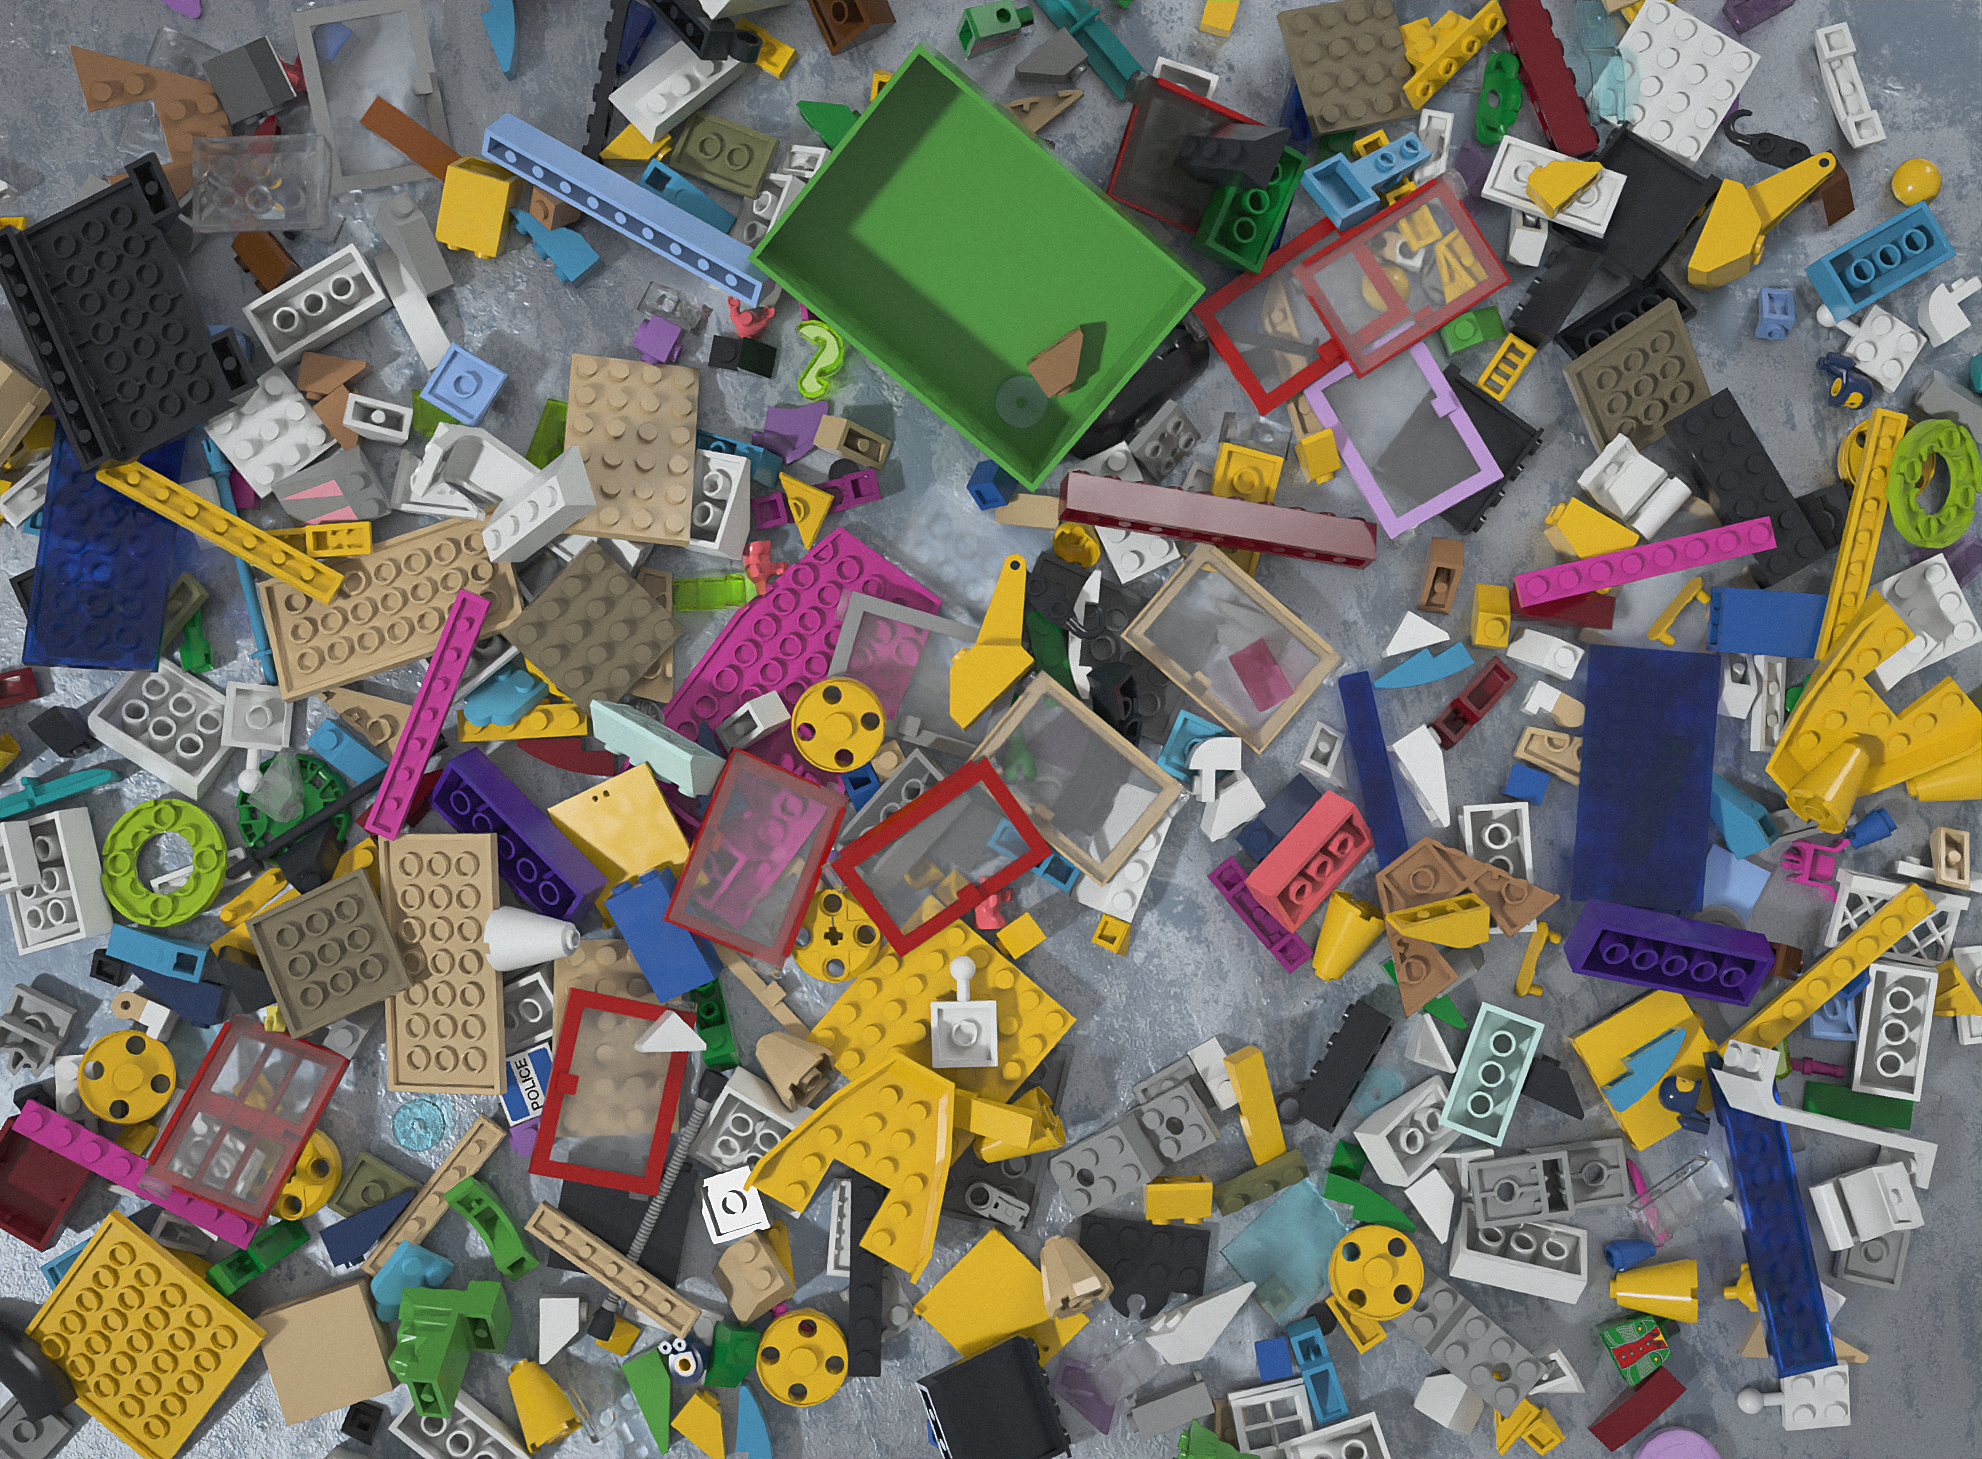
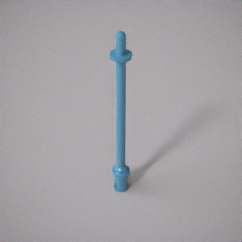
M211 438L202 441V445H204L209 468L206 469L207 475L216 481L222 508L238 517L229 482L231 472H233L232 464H228L227 457ZM235 556L258 649L257 652L251 654V659H260L267 685L275 686L278 683V676L251 567L248 562Z

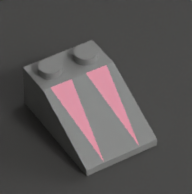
M360 445L271 484L273 492L295 528H303L307 525L372 522L391 513L389 496Z

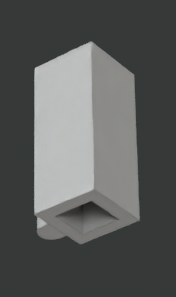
M1934 369L1930 375L1923 379L1920 388L1915 393V406L1937 419H1949L1957 426H1963L1976 442L1982 444V397Z
M1200 1370L1193 1371L1195 1375L1193 1379L1135 1401L1133 1395L1127 1397L1132 1413L1127 1414V1418L1133 1433L1140 1432L1142 1440H1146L1190 1423L1192 1419L1197 1420L1215 1413Z

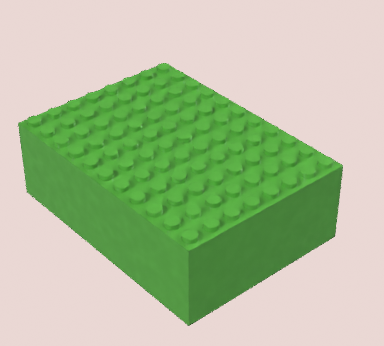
M924 38L921 39L747 258L1032 493L1207 289L1197 270ZM1080 325L1083 329L1084 337L1076 380L1072 382L1073 388L1061 397H1057L1055 394L1048 398L1028 370L1026 361Z

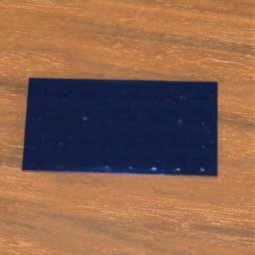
M57 417L21 662L25 666L158 673L178 524L97 480L96 473L98 471L87 474L83 473L59 417ZM189 435L137 460V462L178 485L183 484Z
M1600 644L1589 645L1569 892L1570 901L1587 902L1589 898L1633 907L1703 912L1721 655Z

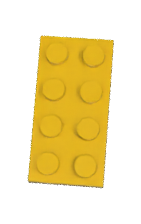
M1221 442L1208 492L1213 493L1217 497L1228 498L1237 496L1244 498L1247 502L1273 503L1284 458ZM1216 546L1254 579L1260 553ZM1204 562L1199 568L1200 570L1219 574L1207 562Z

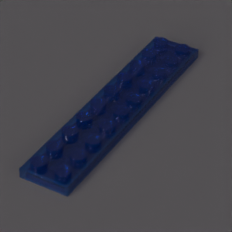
M1716 1050L1702 1052L1773 1378L1781 1379L1837 1366L1836 1352L1785 1122L1730 1107L1712 1069L1722 1071L1723 1058ZM1774 1077L1772 1094L1775 1102L1781 1105Z

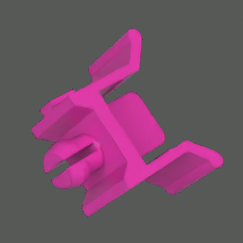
M1796 839V842H1792V847L1797 851V854L1788 851L1783 852L1781 858L1795 860V863L1780 861V866L1784 869H1794L1793 874L1787 876L1785 881L1816 887L1822 894L1823 901L1836 902L1837 894L1831 885L1808 880L1810 877L1830 881L1833 876L1835 858L1813 852L1816 850L1826 853H1837L1850 844L1849 839H1834L1833 843L1827 847L1811 844L1812 841Z

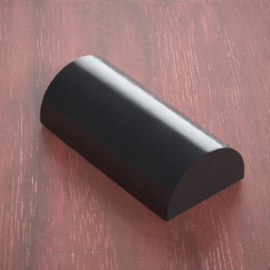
M1659 270L1643 292L1632 285L1627 286L1560 331L1552 341L1559 359L1566 366L1667 298L1676 301L1684 324L1696 317L1697 309L1666 275Z

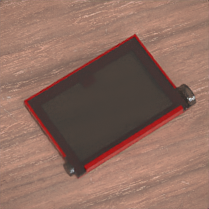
M1136 70L1129 78L1125 87L1124 100L1132 103L1133 106L1105 193L1123 206L1195 236L1217 185L1197 183L1174 164L1186 136L1219 122L1267 125L1161 77L1156 78ZM1290 136L1286 145L1306 156L1305 152L1300 151L1301 143L1295 141Z

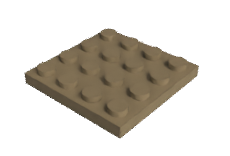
M1343 0L1285 10L1276 16L1313 138L1421 116L1422 110L1425 109L1424 105L1418 110L1413 109L1403 89V86L1415 74L1412 64L1408 62L1405 56L1407 50L1399 31L1400 25L1392 0Z
M1667 298L1561 368L1598 457L1619 433L1629 438L1637 451L1641 452L1667 434L1662 425L1712 396L1677 303L1670 298Z
M591 539L501 635L592 719L590 709L592 699L617 703L680 636L685 628Z
M361 867L244 921L292 1040L297 1041L415 986L366 868Z

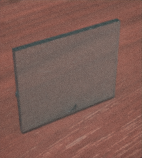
M1303 1179L1299 1183L1291 1185L1231 1240L1220 1253L1244 1283L1253 1281L1257 1285L1252 1293L1278 1325L1284 1328L1329 1285L1328 1264L1331 1253L1336 1243L1349 1231L1309 1182ZM1348 1242L1342 1248V1255L1347 1261H1354L1358 1256V1249L1355 1244Z

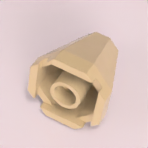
M779 1031L763 1035L756 1044L757 1051L755 1054L758 1062L783 1104L792 1111L798 1110L797 1104L803 1108L809 1106L827 1087L830 1081L826 1077L827 1072L830 1070L834 1073L836 1070L834 1067L836 1063L835 1056L826 1047Z
M1056 1235L1044 1242L1045 1247L1040 1252L1044 1304L1050 1319H1055L1056 1316L1059 1320L1067 1319L1093 1308L1092 1301L1097 1297L1100 1302L1108 1299L1114 1290L1110 1278L1072 1238H1063L1062 1235Z

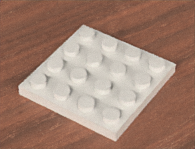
M1645 0L1587 95L1585 102L1588 111L1619 129L1628 120L1631 122L1630 131L1692 170L1761 56L1666 0Z

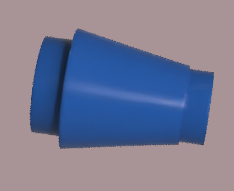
M1882 807L1877 811L1875 809L1871 810L1849 832L1845 833V836L1849 839L1853 848L1857 850L1860 847L1892 836L1891 832L1896 830L1897 826L1888 812Z
M1650 1237L1612 1240L1609 1245L1604 1247V1254L1611 1270L1623 1272L1655 1256L1656 1249Z

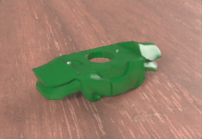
M1492 52L1483 73L1475 120L1477 139L1486 145H1496L1503 140L1504 135H1507L1508 126L1515 124L1518 112L1522 106L1523 97L1521 91L1523 82L1517 79L1519 62L1514 55L1508 52ZM1491 89L1495 90L1500 97L1499 105L1496 108L1491 107L1487 100L1488 92Z

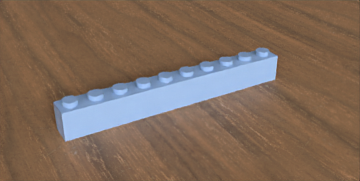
M508 112L486 128L481 155L752 307L756 308L775 289L776 282L747 259L754 249Z

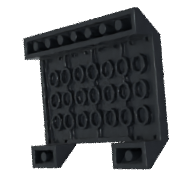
M151 152L124 166L129 177L23 231L11 225L0 229V284L79 465L85 474L131 464L243 408L260 387L234 328L229 327L213 336L210 333L167 236V232L182 211L155 152Z

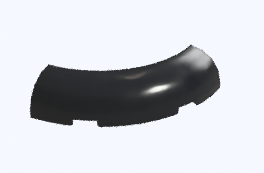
M1196 327L1176 341L1173 347L1161 356H1156L1136 372L1068 452L1080 460H1086L1113 447L1151 413L1201 376L1208 367L1210 351L1208 342L1199 328Z
M1120 661L1108 662L1095 667L1086 674L1092 693L1093 712L1138 748L1143 717L1138 713V698L1142 696V691L1135 667ZM1090 731L1082 760L1071 781L1054 802L1055 806L1074 827L1091 837L1112 810L1113 804L1110 801L1119 785L1126 784L1133 765Z
M0 1319V1382L18 1400L30 1422L32 1423L52 1415L75 1401L78 1395L59 1364L53 1365L39 1350L41 1345L28 1334Z

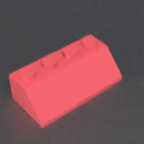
M1328 790L1315 802L1305 816L1294 825L1281 842L1272 849L1258 867L1250 873L1244 883L1254 899L1285 929L1293 934L1376 843V840L1356 805Z

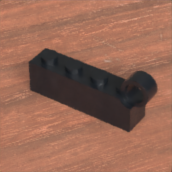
M645 0L700 60L727 61L728 56H731L735 60L744 63H755L758 61L763 40L755 33L735 28L734 22L729 17L711 20L709 15L703 10L699 0Z
M1357 1000L1355 1005L1350 1004L1343 1014L1342 1021L1345 1023L1340 1032H1334L1327 1042L1326 1049L1329 1051L1324 1060L1321 1061L1319 1059L1312 1068L1310 1076L1313 1079L1308 1088L1303 1087L1298 1095L1292 1092H1284L1274 1099L1279 1122L1288 1126H1294L1301 1123L1305 1118L1332 1134L1396 1022L1360 1000ZM1286 1099H1295L1299 1105L1298 1114L1292 1119H1284L1280 1113L1281 1104Z

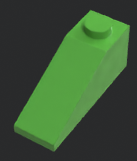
M659 1344L626 1359L621 1367L661 1454L664 1455L668 1453L672 1445V1425L670 1424L673 1415L674 1377L669 1369L670 1355L661 1353Z

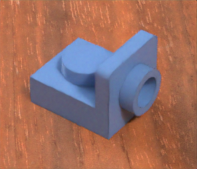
M1762 287L1758 294L1759 322L1755 329V337L1767 338L1769 340H1785L1795 323L1794 291Z

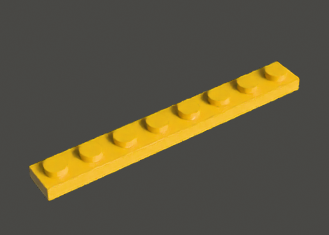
M1882 408L1872 410L1814 660L1822 661L1865 601L1888 504L1885 492L1889 483L1891 464L1898 442L1904 436L1908 415Z
M137 461L96 473V479L326 606L330 605L345 581L344 575Z
M1909 883L1715 1050L1724 1060L1729 1039L1772 1049L1935 910L1936 906L1916 883Z

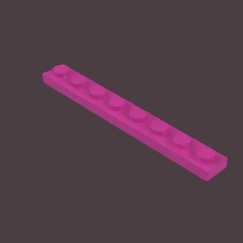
M1770 516L1523 573L1515 575L1513 578L1520 607L1523 608L1777 548Z
M464 588L459 589L364 829L392 841L398 839L493 603L492 600Z
M32 1099L27 1100L12 1127V1130L243 1250H248L260 1228L258 1224L145 1180L143 1177L149 1168L148 1159Z

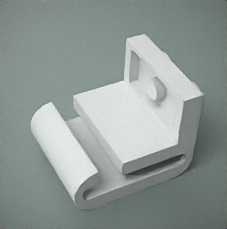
M1621 433L1605 447L1601 455L1591 466L1585 469L1577 481L1593 504L1602 513L1640 535L1639 538L1646 542H1649L1692 494L1691 490L1677 477L1671 480L1667 477L1668 474L1664 469L1640 455L1630 439Z
M1903 1161L1860 1167L1808 1187L1830 1251L1846 1249L1854 1246L1856 1241H1868L1894 1230L1915 1229L1925 1225L1920 1205L1916 1201L1910 1184V1177L1905 1170Z

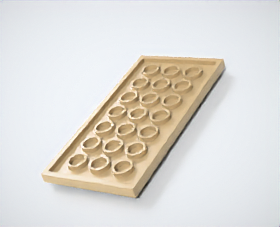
M498 504L481 508L486 513L484 521L451 518L373 544V554L331 558L320 562L345 576L344 583L329 606L322 604L275 577L259 582L258 586L282 700L289 704L433 656L461 588L493 601L477 641L501 634L525 609L514 562H490L484 545L482 531Z
M400 833L395 841L378 835L381 906L415 985L385 999L388 1090L392 1092L477 1095L506 1094L503 973L492 968L488 962L486 954H491L489 943H484V931L488 917L493 910L500 909L497 833Z

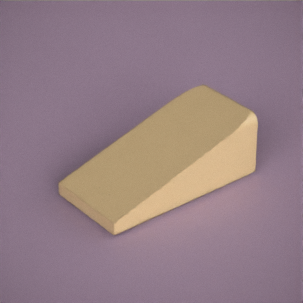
M1013 493L1008 505L996 508L994 524L1055 531L1059 524V497Z
M1938 826L1930 834V849L1936 883L1969 890L1970 832Z

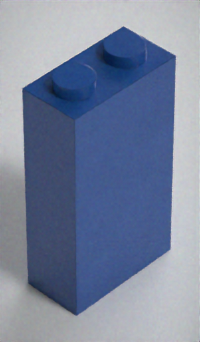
M1712 586L1706 650L1814 659L1829 595Z
M669 866L657 871L656 867L651 868L638 876L640 880L631 884L629 880H625L611 889L613 893L604 903L660 1003L715 980L725 968L710 940L662 921L677 883ZM687 901L684 911L696 916Z

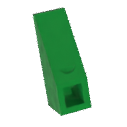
M718 975L715 980L690 990L689 994L693 1012L697 1013L696 1027L698 1036L706 1043V1051H702L703 1060L709 1069L723 1072L743 1066L721 979Z

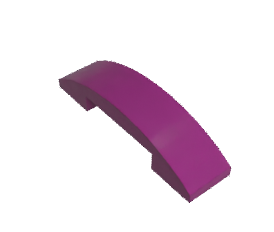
M874 468L843 475L839 479L811 485L835 497L827 516L882 500ZM780 491L750 499L758 531L796 524L785 492L782 493Z
M1230 855L1207 875L1208 879L1266 949L1291 974L1314 954L1313 951L1296 931L1293 934L1290 933L1254 899L1244 883L1249 875Z

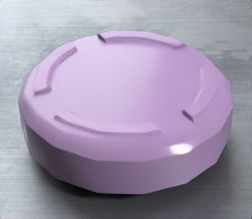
M1672 1426L1659 1429L1645 1438L1634 1454V1459H1721V1456L1709 1440L1694 1430Z

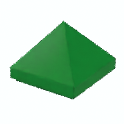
M1339 1139L1329 1170L1360 1180L1367 1155L1361 1146Z

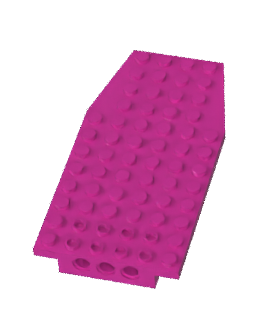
M841 526L808 551V554L796 564L791 565L785 570V573L774 582L766 586V594L755 596L736 611L662 711L666 727L696 744L699 743V723L706 721L710 725L725 759H727L729 753L714 729L748 701L775 690L790 714L791 719L773 733L743 751L816 782L827 790L839 795L845 789L840 775L847 772L826 771L807 761L794 742L791 721L794 708L801 695L810 686L826 679L828 676L852 591L938 616L943 604L940 598ZM863 611L844 677L855 679L868 686L880 699L886 712V719L894 721L931 631ZM841 690L839 692L838 699L842 697ZM867 712V713H869V714H873V715L878 716L876 713ZM802 723L798 726L799 732L805 737H811L816 733L814 726L810 723ZM841 749L836 752L837 758L843 763H848L854 759L853 754L847 749ZM630 757L625 760L615 776L636 767L628 762ZM740 769L736 782L750 811L717 827L716 831L724 834L717 852L708 850L701 866V870L705 874L708 883L692 890L689 896L708 911H713L738 931H740L820 823L826 810V806ZM656 779L660 790L663 792V796L666 798V802L669 804V808H671L691 848L702 821L696 808L697 805L701 804L698 797L692 798L678 791L679 785L673 782L669 784Z

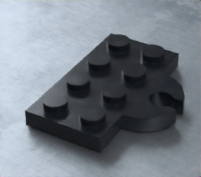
M1093 1214L1082 1215L1078 1245L1110 1278L1114 1290L1108 1298L1113 1308L1122 1316L1129 1318L1130 1310L1127 1307V1300L1134 1294L1142 1295L1145 1298V1305L1140 1311L1141 1320L1158 1314L1167 1304L1170 1292L1203 1296L1210 1230L1168 1224L1154 1225L1152 1222Z

